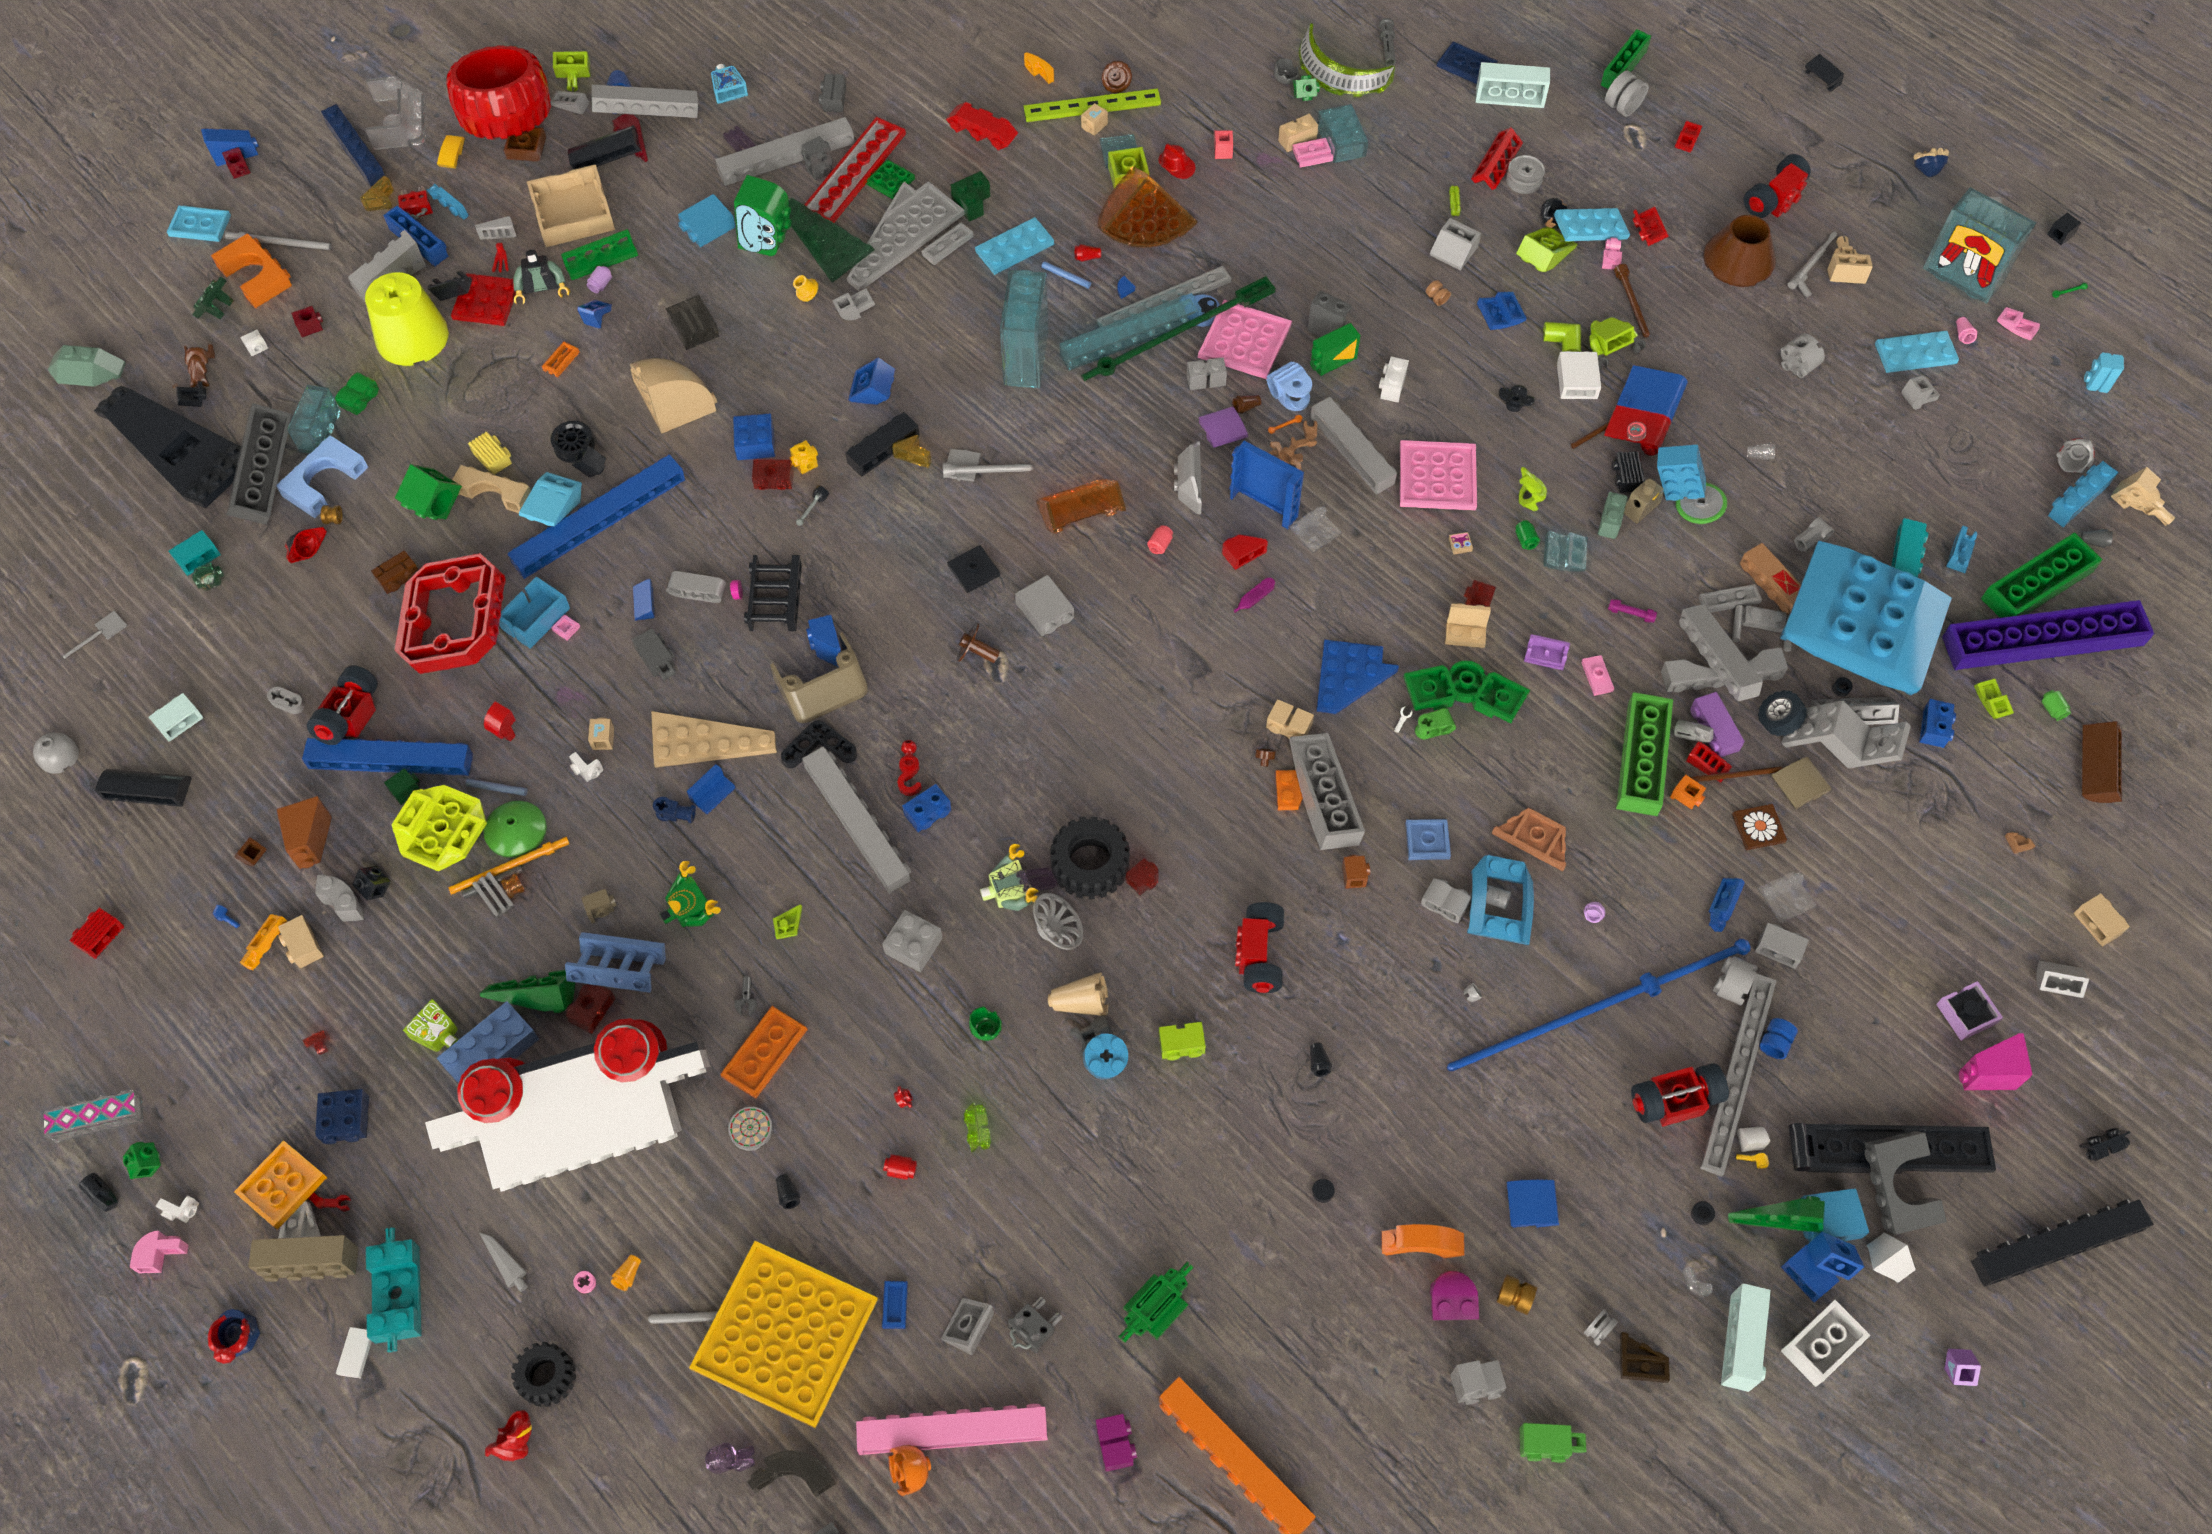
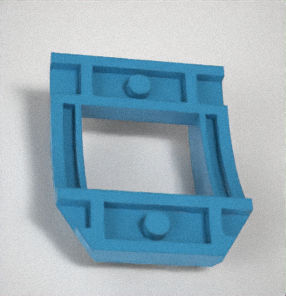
M1491 855L1483 856L1479 863L1471 870L1472 898L1469 915L1470 923L1467 933L1529 945L1534 909L1533 880L1526 864L1521 861ZM1487 877L1523 885L1521 921L1485 914Z

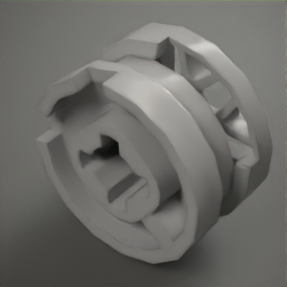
M1603 1309L1584 1331V1334L1587 1337H1592L1594 1339L1593 1342L1598 1346L1619 1321L1609 1317L1608 1312ZM1598 1321H1600V1323L1598 1324V1326L1595 1328V1327H1594L1595 1324H1596Z

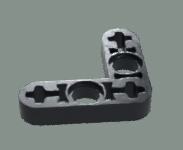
M816 720L810 723L783 750L781 759L785 767L795 768L803 761L802 758L809 755L820 744L826 750L831 751L842 762L852 763L857 758V751L854 744L823 721ZM814 729H821L823 734L818 731L815 733ZM831 738L838 739V743L833 746L827 742ZM806 740L810 742V745L806 748L799 747L801 741ZM843 749H844L846 752H849V751L851 750V753H852V754H851V755H849V754L844 755ZM788 756H789V757L794 756V760H792V759L787 760V757H788Z

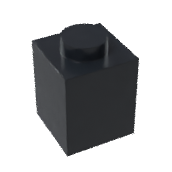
M2067 212L2053 223L2047 235L2062 245L2075 235L2081 222Z
M586 446L578 450L572 466L591 478L603 472L606 458L590 446Z

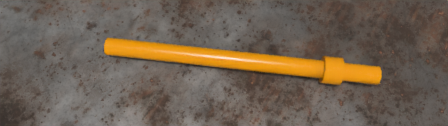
M567 837L553 843L547 842L539 849L448 887L451 895L473 886V882L479 881V878L486 876L488 872H491L493 877L543 855L549 856L555 853V850L570 843Z

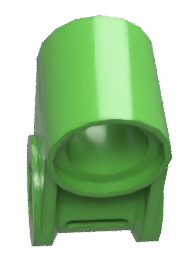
M1443 708L1421 715L1418 718L1415 734L1418 738L1425 740L1440 735H1447L1456 729V725L1449 710Z

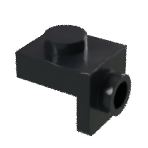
M197 381L196 388L176 387L177 405L201 407L202 401L206 400V388L202 387V381Z

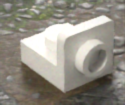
M258 330L240 337L251 356L268 349Z

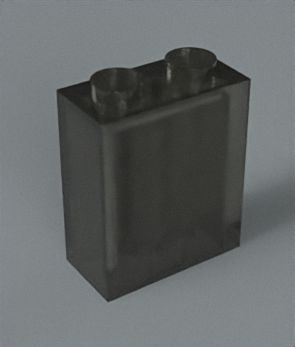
M700 295L666 308L668 319L686 350L719 337L717 325Z

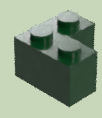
M982 171L950 184L952 200L964 209V216L968 222L984 215L983 200L991 197L990 182Z

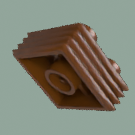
M534 127L532 131L522 132L520 136H509L503 150L506 159L540 161L546 140L544 128Z

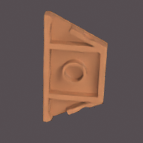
M1527 808L1518 816H1513L1503 825L1496 826L1493 829V835L1564 871L1566 867L1565 826Z

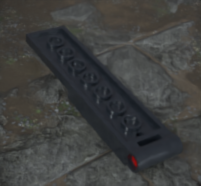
M1794 1123L1788 1126L1795 1171L1870 1173V1163L1865 1157V1143L1912 1131L1924 1132L1926 1134L1931 1155L1902 1163L1897 1168L1895 1174H1901L1903 1171L1993 1173L1996 1171L1989 1127Z

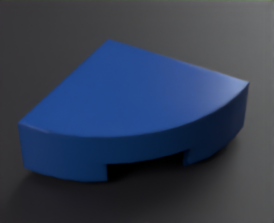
M1125 276L1119 280L1117 285L1120 299L1135 291V286Z

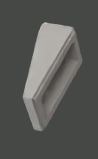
M556 91L551 99V106L578 114H583L589 105L586 95L580 92Z
M510 216L475 225L480 240L517 237Z

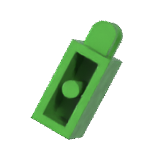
M1523 1423L1520 1426V1457H1527L1528 1461H1541L1542 1458H1551V1462L1561 1463L1566 1462V1459L1572 1456V1452H1587L1586 1434L1571 1433V1425ZM1572 1439H1576L1577 1446H1572Z

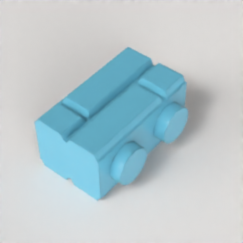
M2102 352L2098 359H2094L2091 370L2086 371L2084 375L2087 390H2098L2099 392L2108 393L2124 370V357L2122 355H2111L2110 353Z

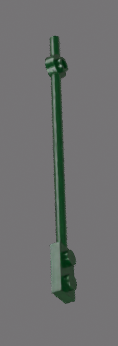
M1265 276L1235 291L1236 298L1114 359L1111 357L1099 359L1097 367L1082 374L1081 378L1085 382L1099 374L1110 376L1116 371L1117 365L1240 303L1246 308L1275 293L1276 288Z

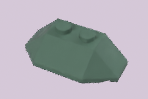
M63 345L53 355L48 371L58 384L97 386L113 378H120L126 363L100 348Z

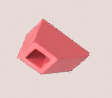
M1214 130L1215 159H1232V130Z

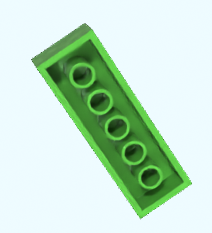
M1632 693L1627 707L1616 809L1658 816L1663 806L1673 699Z

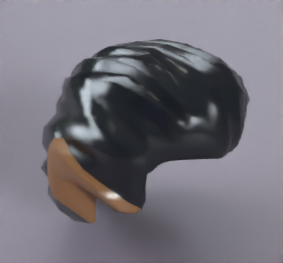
M1553 197L1542 204L1540 216L1545 226L1559 229L1554 213L1556 210L1568 209L1562 199Z

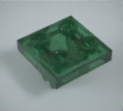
M221 276L217 281L212 280L193 306L195 311L192 315L199 319L205 311L218 319L224 316V313L213 305L212 301L216 298L228 306L234 302L231 297L221 290L227 280Z

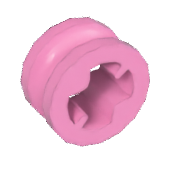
M581 1271L577 1273L573 1280L574 1287L581 1293H589L595 1288L596 1279L590 1272ZM590 1277L588 1279L590 1284L588 1286L584 1285L581 1288L580 1286L582 1284L580 1283V1280Z

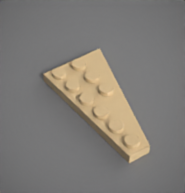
M651 711L655 768L777 753L774 731Z

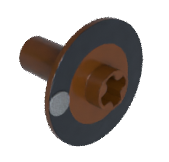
M976 622L969 633H964L960 639L959 646L961 648L957 656L958 662L964 658L968 650L992 663H995L1000 651L975 638L979 629V623Z

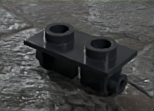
M2111 1128L2106 1130V1134L2102 1136L2096 1135L2087 1138V1142L2080 1144L2079 1147L2087 1148L2086 1156L2090 1161H2098L2109 1156L2107 1147H2109L2111 1154L2127 1149L2130 1141L2125 1135L2130 1134V1131Z

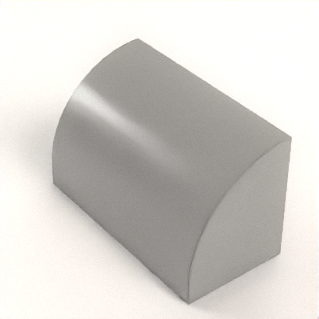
M2040 960L2038 962L2036 981L2039 990L2080 998L2084 997L2089 977L2083 968Z

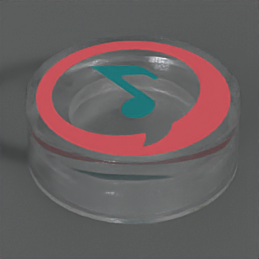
M1641 422L1629 424L1627 427L1628 438L1633 441L1642 440L1646 436V426Z

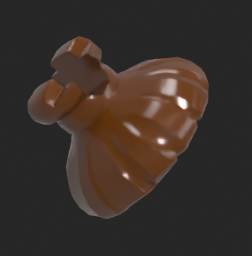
M1115 60L1106 65L1101 75L1105 89L1111 93H1121L1130 86L1132 72L1128 64Z

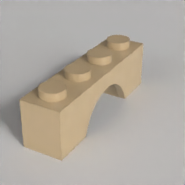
M463 465L459 467L452 479L462 486L458 495L473 499L483 492H497L502 495L501 499L505 508L519 513L531 492L530 487L523 482L518 483L511 481L507 477H498L490 472H482L474 467Z

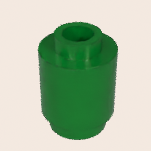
M1528 520L1519 522L1515 527V533L1521 547L1527 550L1536 548L1540 539L1534 525Z

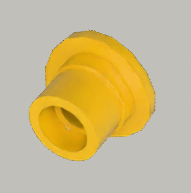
M799 275L793 281L796 296L801 301H810L815 297L818 291V282L815 279H807L804 275Z

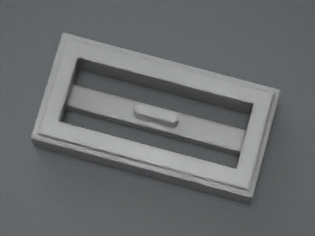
M491 872L479 878V881L472 883L496 918L514 907ZM489 879L492 881L507 902V906L504 907L486 881ZM483 884L501 910L497 912L479 887Z

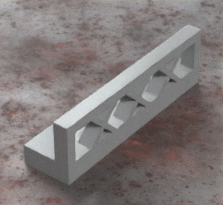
M1892 697L1811 700V706L1844 701L1867 725L1898 723L1899 704Z

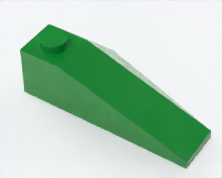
M566 970L549 972V976L537 979L536 975L529 976V978L519 983L514 979L489 984L480 992V997L504 1003L507 1001L509 1004L540 1011L559 1013L565 1011L573 1002L575 982L566 980Z
M1807 1196L1806 1199H1796L1728 1213L1729 1223L1821 1233L1824 1232L1825 1201H1820L1818 1197Z

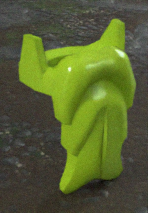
M1521 467L1522 478H1520L1519 482L1523 486L1519 492V503L1523 507L1537 511L1538 506L1536 503L1546 499L1547 488L1541 479L1531 474L1525 467ZM1528 490L1532 493L1529 499H1523L1525 491Z

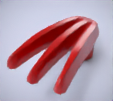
M497 243V252L492 272L496 271L498 262V271L502 272L503 260L505 269L508 272L506 250H504L502 243Z

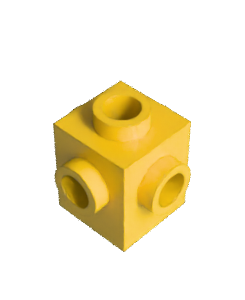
M806 440L790 448V461L801 474L818 467L816 458L818 452Z

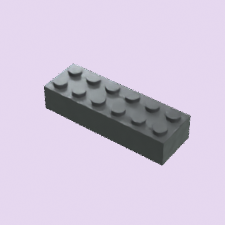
M252 403L247 417L226 515L267 524L271 514L292 414Z

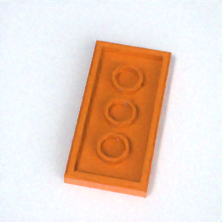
M771 1006L721 1072L720 1076L757 1099L806 1033L807 1027L774 1006Z

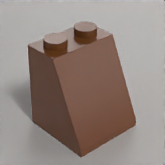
M316 796L276 809L285 850L299 869L310 868L314 864L320 863L332 819L330 812L320 798Z

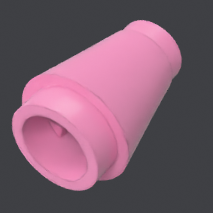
M1966 317L1959 318L1956 321L1959 340L1964 344L1974 342L1977 338V330Z

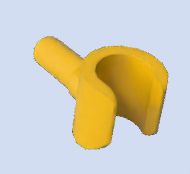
M1765 1153L1751 1156L1736 1154L1737 1160L1756 1161L1758 1169L1767 1168L1769 1165L1768 1156Z

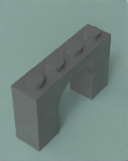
M1912 1131L1865 1143V1157L1870 1163V1178L1876 1188L1877 1194L1875 1199L1881 1209V1224L1886 1232L1900 1234L1947 1222L1941 1199L1930 1197L1905 1203L1897 1196L1894 1190V1174L1902 1163L1931 1155L1924 1132Z

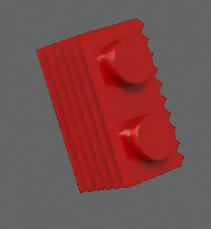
M99 907L88 915L87 921L80 928L74 930L69 941L93 959H97V956L106 949V946L112 942V939H115V936L121 932V929H124V925Z

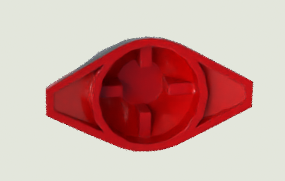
M325 528L304 529L291 535L285 543V548L287 549L286 558L289 563L313 557L327 533Z

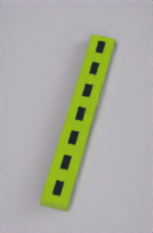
M1157 88L1023 105L1026 122L1080 116L1094 103L1106 111L1112 112L1161 105V100Z

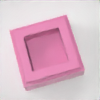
M564 614L551 629L568 641L580 628V625Z

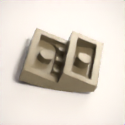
M1808 757L1802 758L1772 775L1773 780L1795 810L1812 799L1816 800L1832 790Z

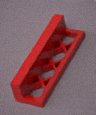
M1512 127L1499 132L1471 178L1475 184L1484 180L1491 190L1497 188L1511 160L1514 159L1523 144V141ZM1511 139L1516 143L1515 147H1512ZM1504 150H1507L1508 158H1505ZM1498 161L1501 163V170H1498ZM1491 173L1494 174V182L1489 177Z

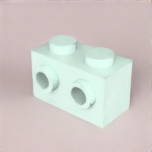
M182 693L162 708L156 710L149 716V719L170 742L203 719V717L184 693Z

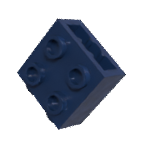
M363 1089L318 1093L315 1136L324 1144H335L337 1141L343 1140L357 1142L359 1139L367 1138L369 1095Z

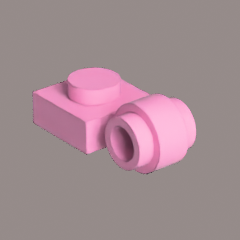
M1610 237V239H1606L1605 250L1602 256L1603 269L1614 270L1617 265L1621 264L1622 252H1619L1621 240H1618V238Z

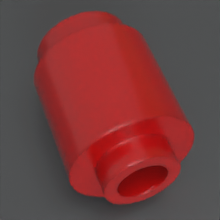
M891 1154L890 1158L885 1159L883 1171H887V1176L904 1180H908V1178L914 1179L917 1161L912 1160L910 1157Z

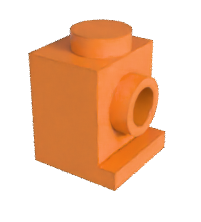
M1685 774L1674 788L1670 798L1672 800L1675 798L1692 810L1695 805L1699 807L1706 797L1703 794L1706 788Z

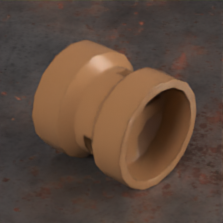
M1439 280L1433 281L1426 289V294L1433 298L1437 306L1446 303L1451 296L1450 291L1443 288V284Z

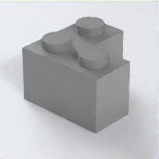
M1477 1360L1456 1365L1450 1375L1458 1403L1465 1402L1466 1405L1477 1403L1479 1398L1488 1397V1400L1499 1398L1502 1396L1501 1393L1507 1388L1498 1360L1480 1364V1361Z

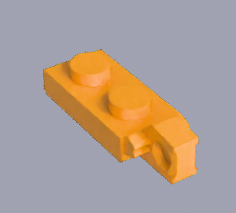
M270 914L246 947L248 951L239 963L249 970H254L259 965L263 954L270 949L275 937L280 934L278 926L286 923L287 920L282 916Z

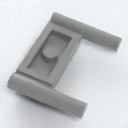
M1737 605L1735 607L1732 641H1740L1742 625L1782 633L1789 615L1786 616L1785 612L1748 605L1744 608L1742 605ZM1787 639L1784 641L1783 650L1790 652L1792 642Z

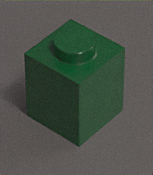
M405 768L384 782L389 792L400 805L408 800L414 790H420L417 785L420 783L419 779L413 772L409 774Z

